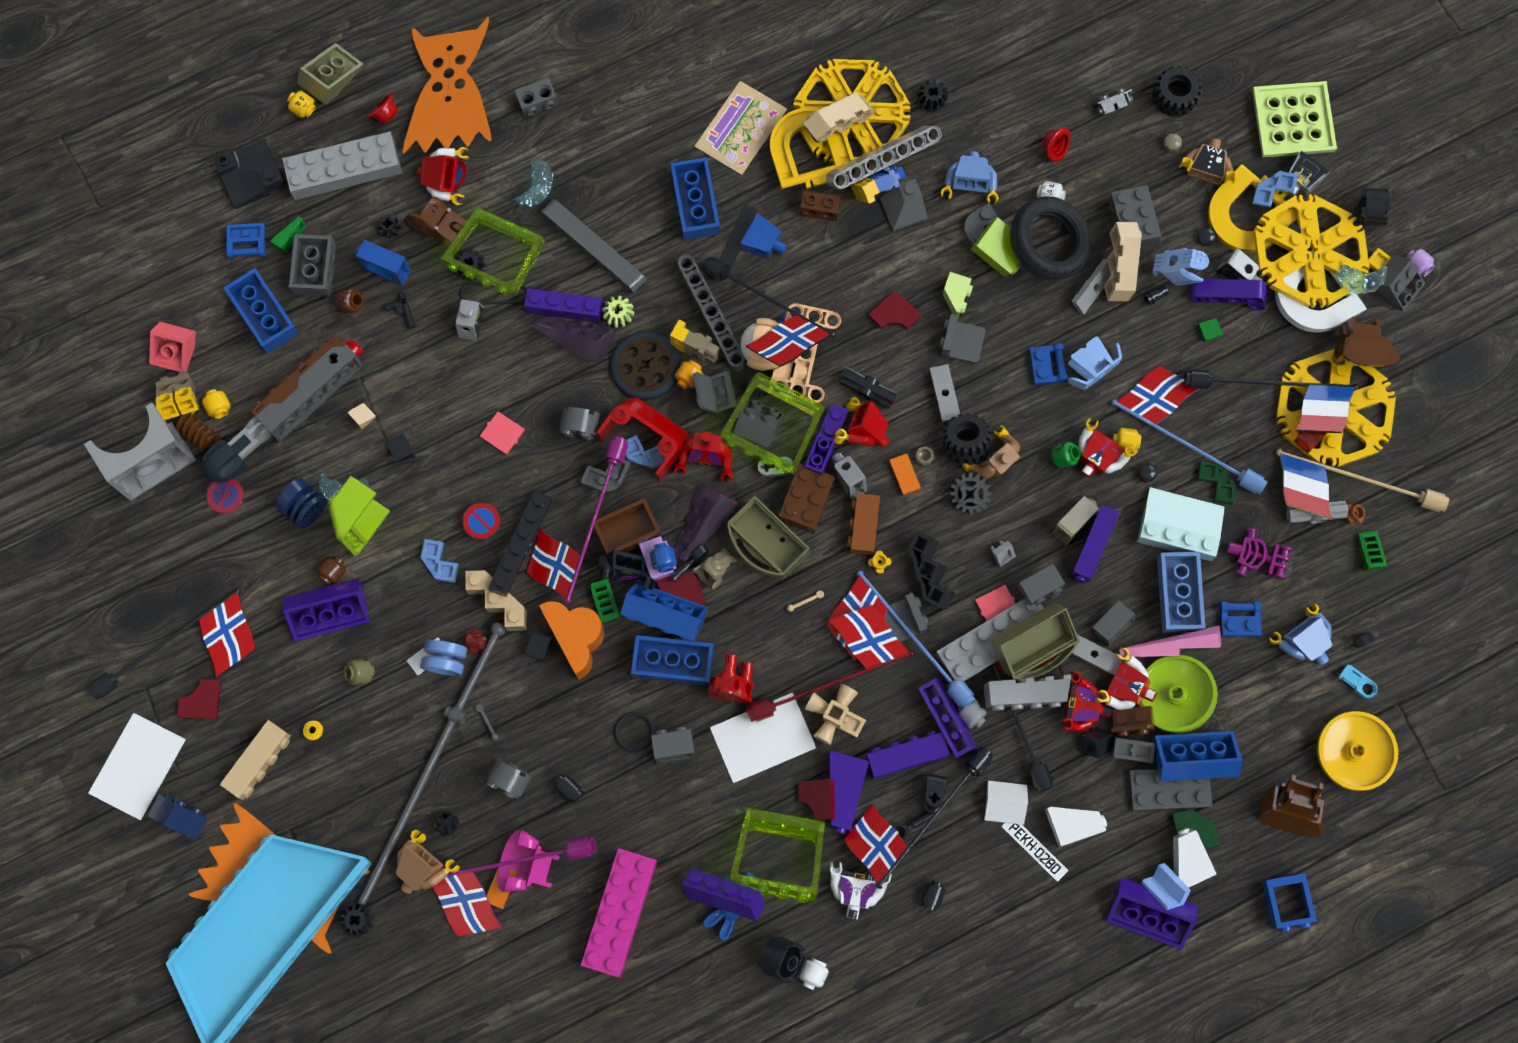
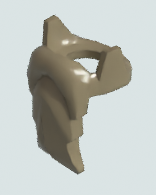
M722 548L720 553H716L713 557H708L693 569L692 573H696L704 584L709 586L711 590L719 587L726 569L729 568L731 563L737 562V558L730 555L727 549ZM704 570L709 573L714 581H709L705 577Z

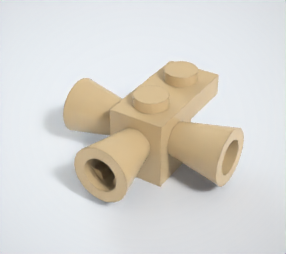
M841 684L836 701L831 700L830 704L815 692L812 694L805 710L822 714V720L825 721L814 734L816 739L831 745L836 728L855 738L858 737L866 720L850 712L849 708H847L858 692Z

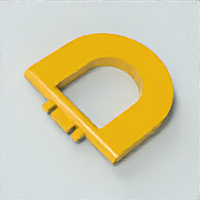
M818 108L793 110L784 115L772 131L770 153L781 189L805 183L808 189L811 188L810 182H813L814 187L826 184V176L830 171L854 160L846 132L844 131L841 134L835 131L826 139L834 165L798 174L790 150V141L796 133L807 129L803 123L807 120L808 115L820 110Z
M1242 164L1235 171L1237 173L1235 184L1231 180H1227V183L1224 182L1213 195L1208 207V222L1210 228L1215 231L1216 238L1224 246L1232 250L1238 248L1243 253H1255L1254 231H1244L1237 228L1230 219L1229 208L1251 184L1256 188L1259 183L1265 181L1268 177L1264 175L1260 180ZM1275 190L1272 202L1276 206L1284 203V198L1287 196L1286 192L1279 195L1280 191ZM1289 208L1277 215V222L1286 227L1292 222L1294 223L1297 220L1295 208ZM1266 239L1264 241L1265 249L1274 244Z

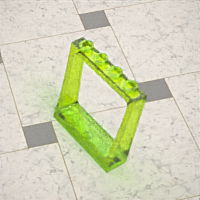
M477 207L441 260L443 263L448 264L447 268L457 272L459 269L470 279L477 277L481 279L480 282L488 287L491 284L497 286V290L503 294L510 292L517 295L532 265L544 247L545 240L543 236ZM478 224H484L532 246L513 283H507L453 259L454 255Z
M758 372L749 384L720 436L726 439L728 445L742 447L745 454L759 456V460L767 465L772 463L777 466L776 469L785 474L788 471L794 475L826 406ZM756 387L803 410L813 417L793 463L772 454L731 431Z
M747 808L729 881L761 891L762 896L770 893L775 894L780 899L792 897L801 903L807 901L816 902L825 822ZM757 831L814 842L816 849L812 885L805 887L740 875L738 871L748 832Z

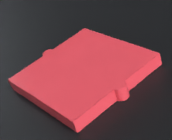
M497 412L493 419L487 422V427L480 437L507 455L512 447L518 444V439L525 429L500 412Z
M1006 585L975 599L981 611V616H984L986 621L1015 605V598L1011 596Z

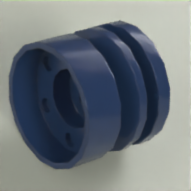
M303 478L292 481L281 492L275 503V508L285 517L290 516V521L295 523L299 529H305L321 515L327 505V499L320 495L317 490L312 491L313 487Z

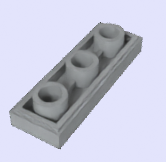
M1103 259L1099 266L1096 267L1093 274L1072 300V303L1081 314H1085L1104 289V285L1111 275L1106 259Z
M949 365L932 367L929 371L941 421L945 423L951 421V418L954 416L958 417L960 411ZM946 392L948 396H943L942 393Z
M1078 635L1080 642L1071 654L1115 676L1124 659H1118L1115 653ZM1091 652H1095L1097 657L1093 658Z

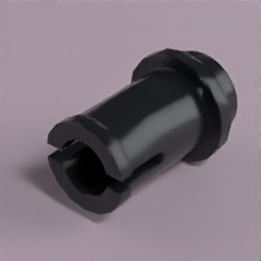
M1162 284L1152 291H1146L1143 297L1148 305H1153L1160 298L1169 295V291Z

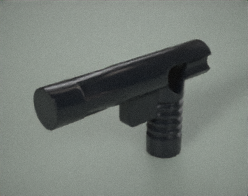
M405 292L399 293V300L394 301V303L385 304L386 309L390 311L396 308L398 315H405L408 328L413 329L416 325Z

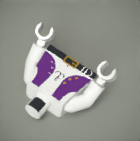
M833 862L830 863V886L840 904L848 905L846 917L858 919L860 908L868 909L869 906H875L883 897L887 884L892 877V874H890L882 884L883 888L878 889L875 885L877 881L873 876L842 870L841 862L839 868H833Z

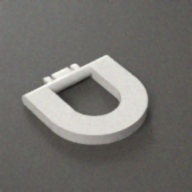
M1303 268L1284 278V283L1297 290L1298 283L1304 279ZM1331 273L1340 288L1348 284L1347 280ZM1275 291V300L1282 315L1292 325L1308 332L1317 333L1332 330L1347 322L1351 317H1356L1367 310L1355 291L1347 294V298L1321 311L1309 309Z

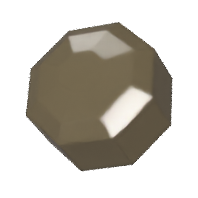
M1168 134L1164 138L1163 147L1168 152H1177L1181 148L1182 138L1177 134Z
M927 446L920 447L915 454L916 462L922 466L930 465L934 459L933 450Z

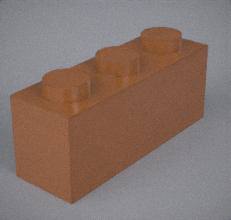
M857 493V498L852 500L851 510H855V516L850 518L849 529H853V534L848 536L847 547L851 548L852 554L874 555L880 496Z

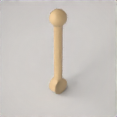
M818 591L812 597L794 605L790 604L787 606V610L792 612L795 608L816 598L822 599L824 592Z

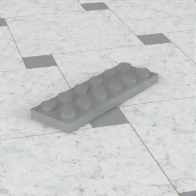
M1023 599L938 650L936 654L953 681L963 680L964 682L999 661L990 639L1044 608L1041 604L1029 606L1027 601Z

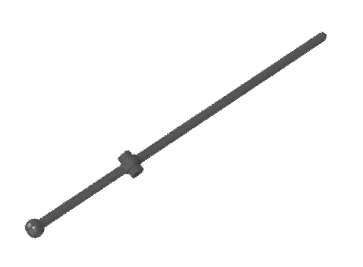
M498 622L493 623L491 626L492 634L456 706H448L446 708L444 717L448 718V722L358 900L359 905L366 904L455 724L459 723L462 725L465 722L467 714L463 712V708L498 638L505 634L506 628L504 625Z

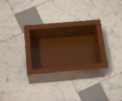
M799 463L779 513V519L783 523L815 534L835 483V476L824 472L823 474L804 468L805 465Z
M645 498L597 519L594 525L606 554L612 550L628 553L639 548L640 543L662 537Z

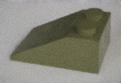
M335 43L300 68L297 84L326 105L339 95L363 67V63Z

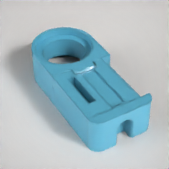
M1351 665L1345 666L1337 677L1338 680L1342 679L1353 687V692L1364 699L1372 698L1378 691L1377 685ZM1364 684L1372 687L1371 695H1366L1363 692L1362 687Z

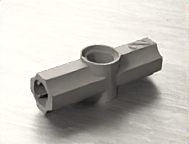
M1346 501L1329 502L1333 519L1348 517ZM1290 506L1287 507L1286 516L1289 523L1310 522L1316 524L1331 520Z

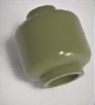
M367 659L351 660L344 668V677L351 685L368 684L375 673L373 665Z

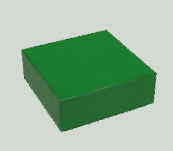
M1217 318L1198 324L1204 342L1223 336Z

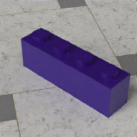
M527 288L524 307L528 314L600 323L603 303L601 298Z
M935 678L919 687L920 693L955 757H960L977 748L970 732L959 717L958 711L941 679Z
M936 730L926 733V737L921 739L915 736L907 739L908 742L904 744L895 742L889 744V748L881 750V747L870 750V754H867L866 757L867 761H869L873 779L949 757L950 754L943 733H938Z
M692 868L682 883L687 898L754 921L758 919L765 907L761 891Z

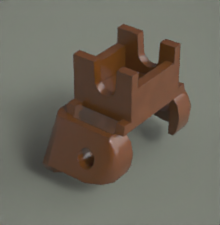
M432 197L420 215L408 213L404 218V223L414 232L426 238L433 236L448 247L457 236L450 227L459 231L466 223V220L451 211L452 209L449 207L446 209L442 200Z
M1351 317L1347 321L1348 332L1346 325L1339 327L1341 342L1335 346L1332 356L1333 362L1336 365H1345L1346 359L1357 365L1382 368L1391 366L1399 361L1400 357L1391 341L1381 335L1380 319L1374 320L1372 325L1358 324L1356 323V318Z
M1292 774L1286 784L1281 783L1280 787L1273 786L1266 791L1262 798L1260 820L1272 827L1309 837L1321 836L1325 802L1321 799L1320 793L1323 790L1324 784L1319 783L1317 786L1296 780V775ZM1285 789L1283 804H1276L1277 798Z

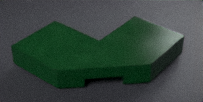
M1201 460L1199 462L1197 480L1216 483L1214 502L1233 505L1236 492L1235 482L1229 478L1224 468L1219 464Z
M1188 810L1171 814L1176 834L1178 831L1188 827L1197 831L1204 848L1221 845L1216 825L1195 811Z

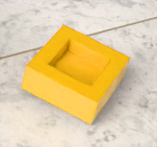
M1378 248L1368 259L1369 267L1379 274L1391 257Z

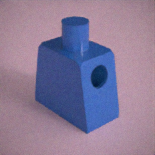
M759 214L754 218L740 243L742 251L764 258H770L773 251L783 255L788 245L780 241L781 230Z

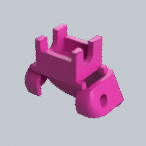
M521 829L515 831L510 836L500 862L547 852L541 851V846L538 845L539 841ZM554 855L499 867V889L502 892L524 891L526 887L531 886V883L551 888L552 883L546 882L551 860L558 861L560 856ZM511 869L518 871L516 878L509 876Z

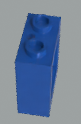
M366 240L356 250V257L364 270L399 285H404L411 272L404 256Z
M1305 873L1262 881L1273 929H1279L1280 932L1291 931V926L1299 925V929L1312 927L1311 922L1317 921ZM1299 883L1308 918L1281 923L1273 888Z

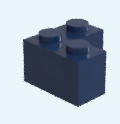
M169 794L166 797L158 795L148 814L150 818L195 840H197L208 819L201 815L203 811L193 806L191 809L186 808V803Z

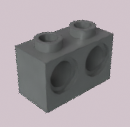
M549 78L515 90L524 116L535 115L538 111L552 109L558 104ZM544 94H550L548 97H542ZM527 100H532L529 104L525 103Z

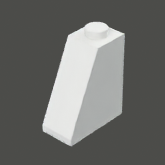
M1049 807L1045 810L1059 848L1106 831V819L1098 811Z
M1188 827L1178 831V835L1173 837L1174 873L1189 888L1216 875L1197 831Z

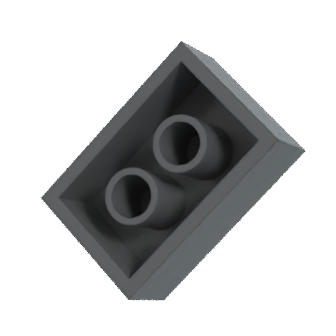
M1148 185L1111 192L1108 203L1114 225L1116 222H1137L1142 233L1140 248L1157 245L1161 238V233Z
M294 235L289 288L294 295L331 297L336 242L332 236Z

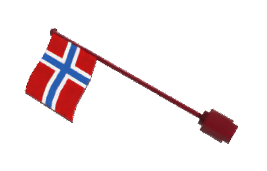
M872 605L829 620L828 622L840 633L852 654L866 669L776 703L773 700L769 701L768 698L754 702L746 708L750 721L760 722L773 717V712L776 711L777 706L909 656L913 657L914 652L912 650L908 651L896 638L884 617Z

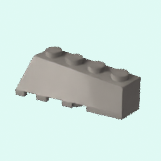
M1063 675L1058 680H1054V676L1038 679L1036 682L1033 678L1021 679L1019 683H1016L1015 679L987 682L984 684L986 708H992V711L1004 710V707H1011V710H1021L1023 706H1030V709H1040L1042 705H1049V708H1059L1061 704L1067 702L1071 675Z

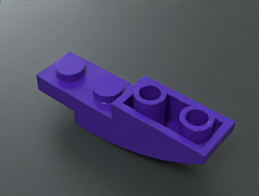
M834 404L830 405L804 468L823 474L836 445L834 442L835 433L837 430L842 429L849 410Z

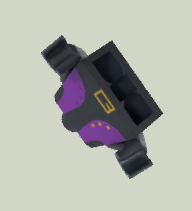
M612 550L598 559V569L603 579L608 578L624 582L639 578L643 581L642 587L653 590L656 580L650 578L644 570V557Z

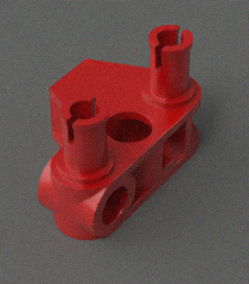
M725 654L724 671L716 677H710L708 697L715 700L751 704L753 701L751 699L752 687L755 685L751 681L754 664L741 662L740 676L735 673L738 656Z

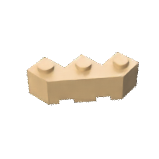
M855 93L811 113L803 124L817 141L823 143L835 131L842 134L853 123H864L875 111L862 95Z
M1116 222L1110 231L1114 249L1107 258L1111 275L1104 288L1108 301H1129L1136 291L1142 233L1137 222Z
M485 570L466 571V591L469 595L485 594V609L488 613L505 612V628L507 631L527 630V611L510 593H508L507 597L488 591L493 577Z

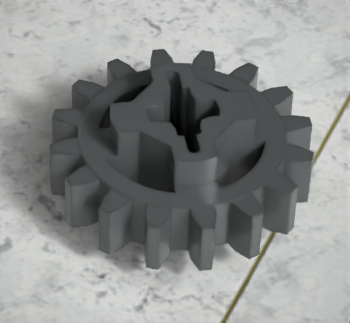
M970 472L968 477L963 473L962 479L959 477L955 479L958 484L953 483L951 486L955 489L950 492V495H955L952 502L958 503L957 509L963 507V513L967 509L970 514L974 513V509L979 513L981 512V507L984 509L987 507L985 502L990 503L992 500L988 497L993 494V491L988 490L991 484L985 483L986 477L980 479V473L974 476L973 472ZM966 481H974V482H977V483H976V484H970L969 482H966ZM977 488L972 496L966 498L971 490ZM981 488L983 489L984 496L981 495ZM959 490L962 491V498L960 497ZM967 502H973L976 505H969Z

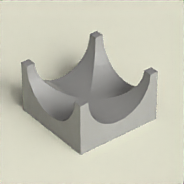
M153 403L145 406L149 415V427L146 436L135 448L123 453H108L99 449L91 440L84 444L106 481L130 501L196 461L181 434L176 430L174 423L170 422L167 424Z

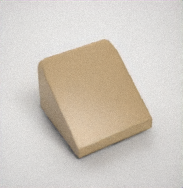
M364 403L348 412L349 416L361 429L376 418Z

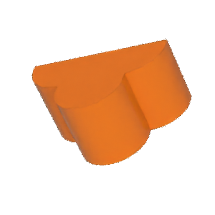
M546 602L539 605L578 680L582 679L592 668L593 659L591 652L597 649L604 639V628L598 615L593 610L584 607L568 611L564 605L558 602Z

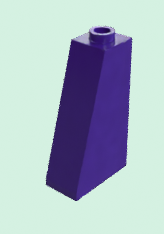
M1101 505L1095 515L1071 576L1075 577L1076 581L1089 583L1092 579L1120 512Z
M831 751L829 756L830 779H834L835 819L831 820V827L835 828V832L846 834V831L850 832L869 761Z

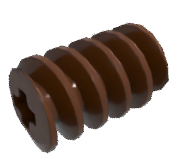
M191 412L184 414L178 420L176 430L182 433L184 437H187L190 442H193L195 446H199L201 451L210 449L219 440L220 434H214V429L208 430L209 426L207 424L203 425L201 419L197 421L198 417L196 415L191 416Z

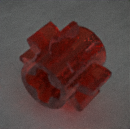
M473 629L471 633H466L464 647L469 648L468 653L477 654L479 650L483 651L486 636H482V631Z

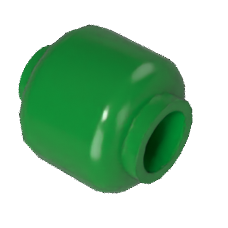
M1072 442L1055 445L1052 449L1051 460L1058 468L1074 466L1079 461L1080 450Z

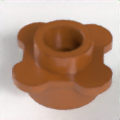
M1349 504L1348 522L1362 523L1365 517L1364 508L1359 504L1355 506Z

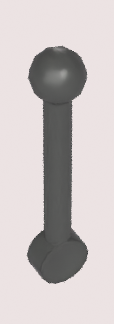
M477 705L476 710L482 715L492 735L491 739L497 741L499 736L494 732L486 717L483 705Z

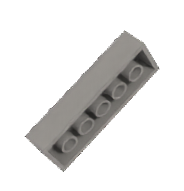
M391 131L282 158L290 193L295 200L402 174Z

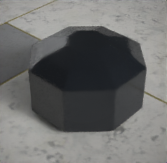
M1210 227L1202 228L1197 235L1198 243L1204 247L1211 246L1216 240L1215 231Z
M1151 463L1143 464L1138 470V477L1144 483L1152 482L1157 476V469Z
M1363 632L1353 639V643L1356 648H1360L1374 641L1371 632Z

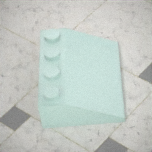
M1150 487L1136 542L1173 552H1200V559L1212 562L1218 551L1225 507Z

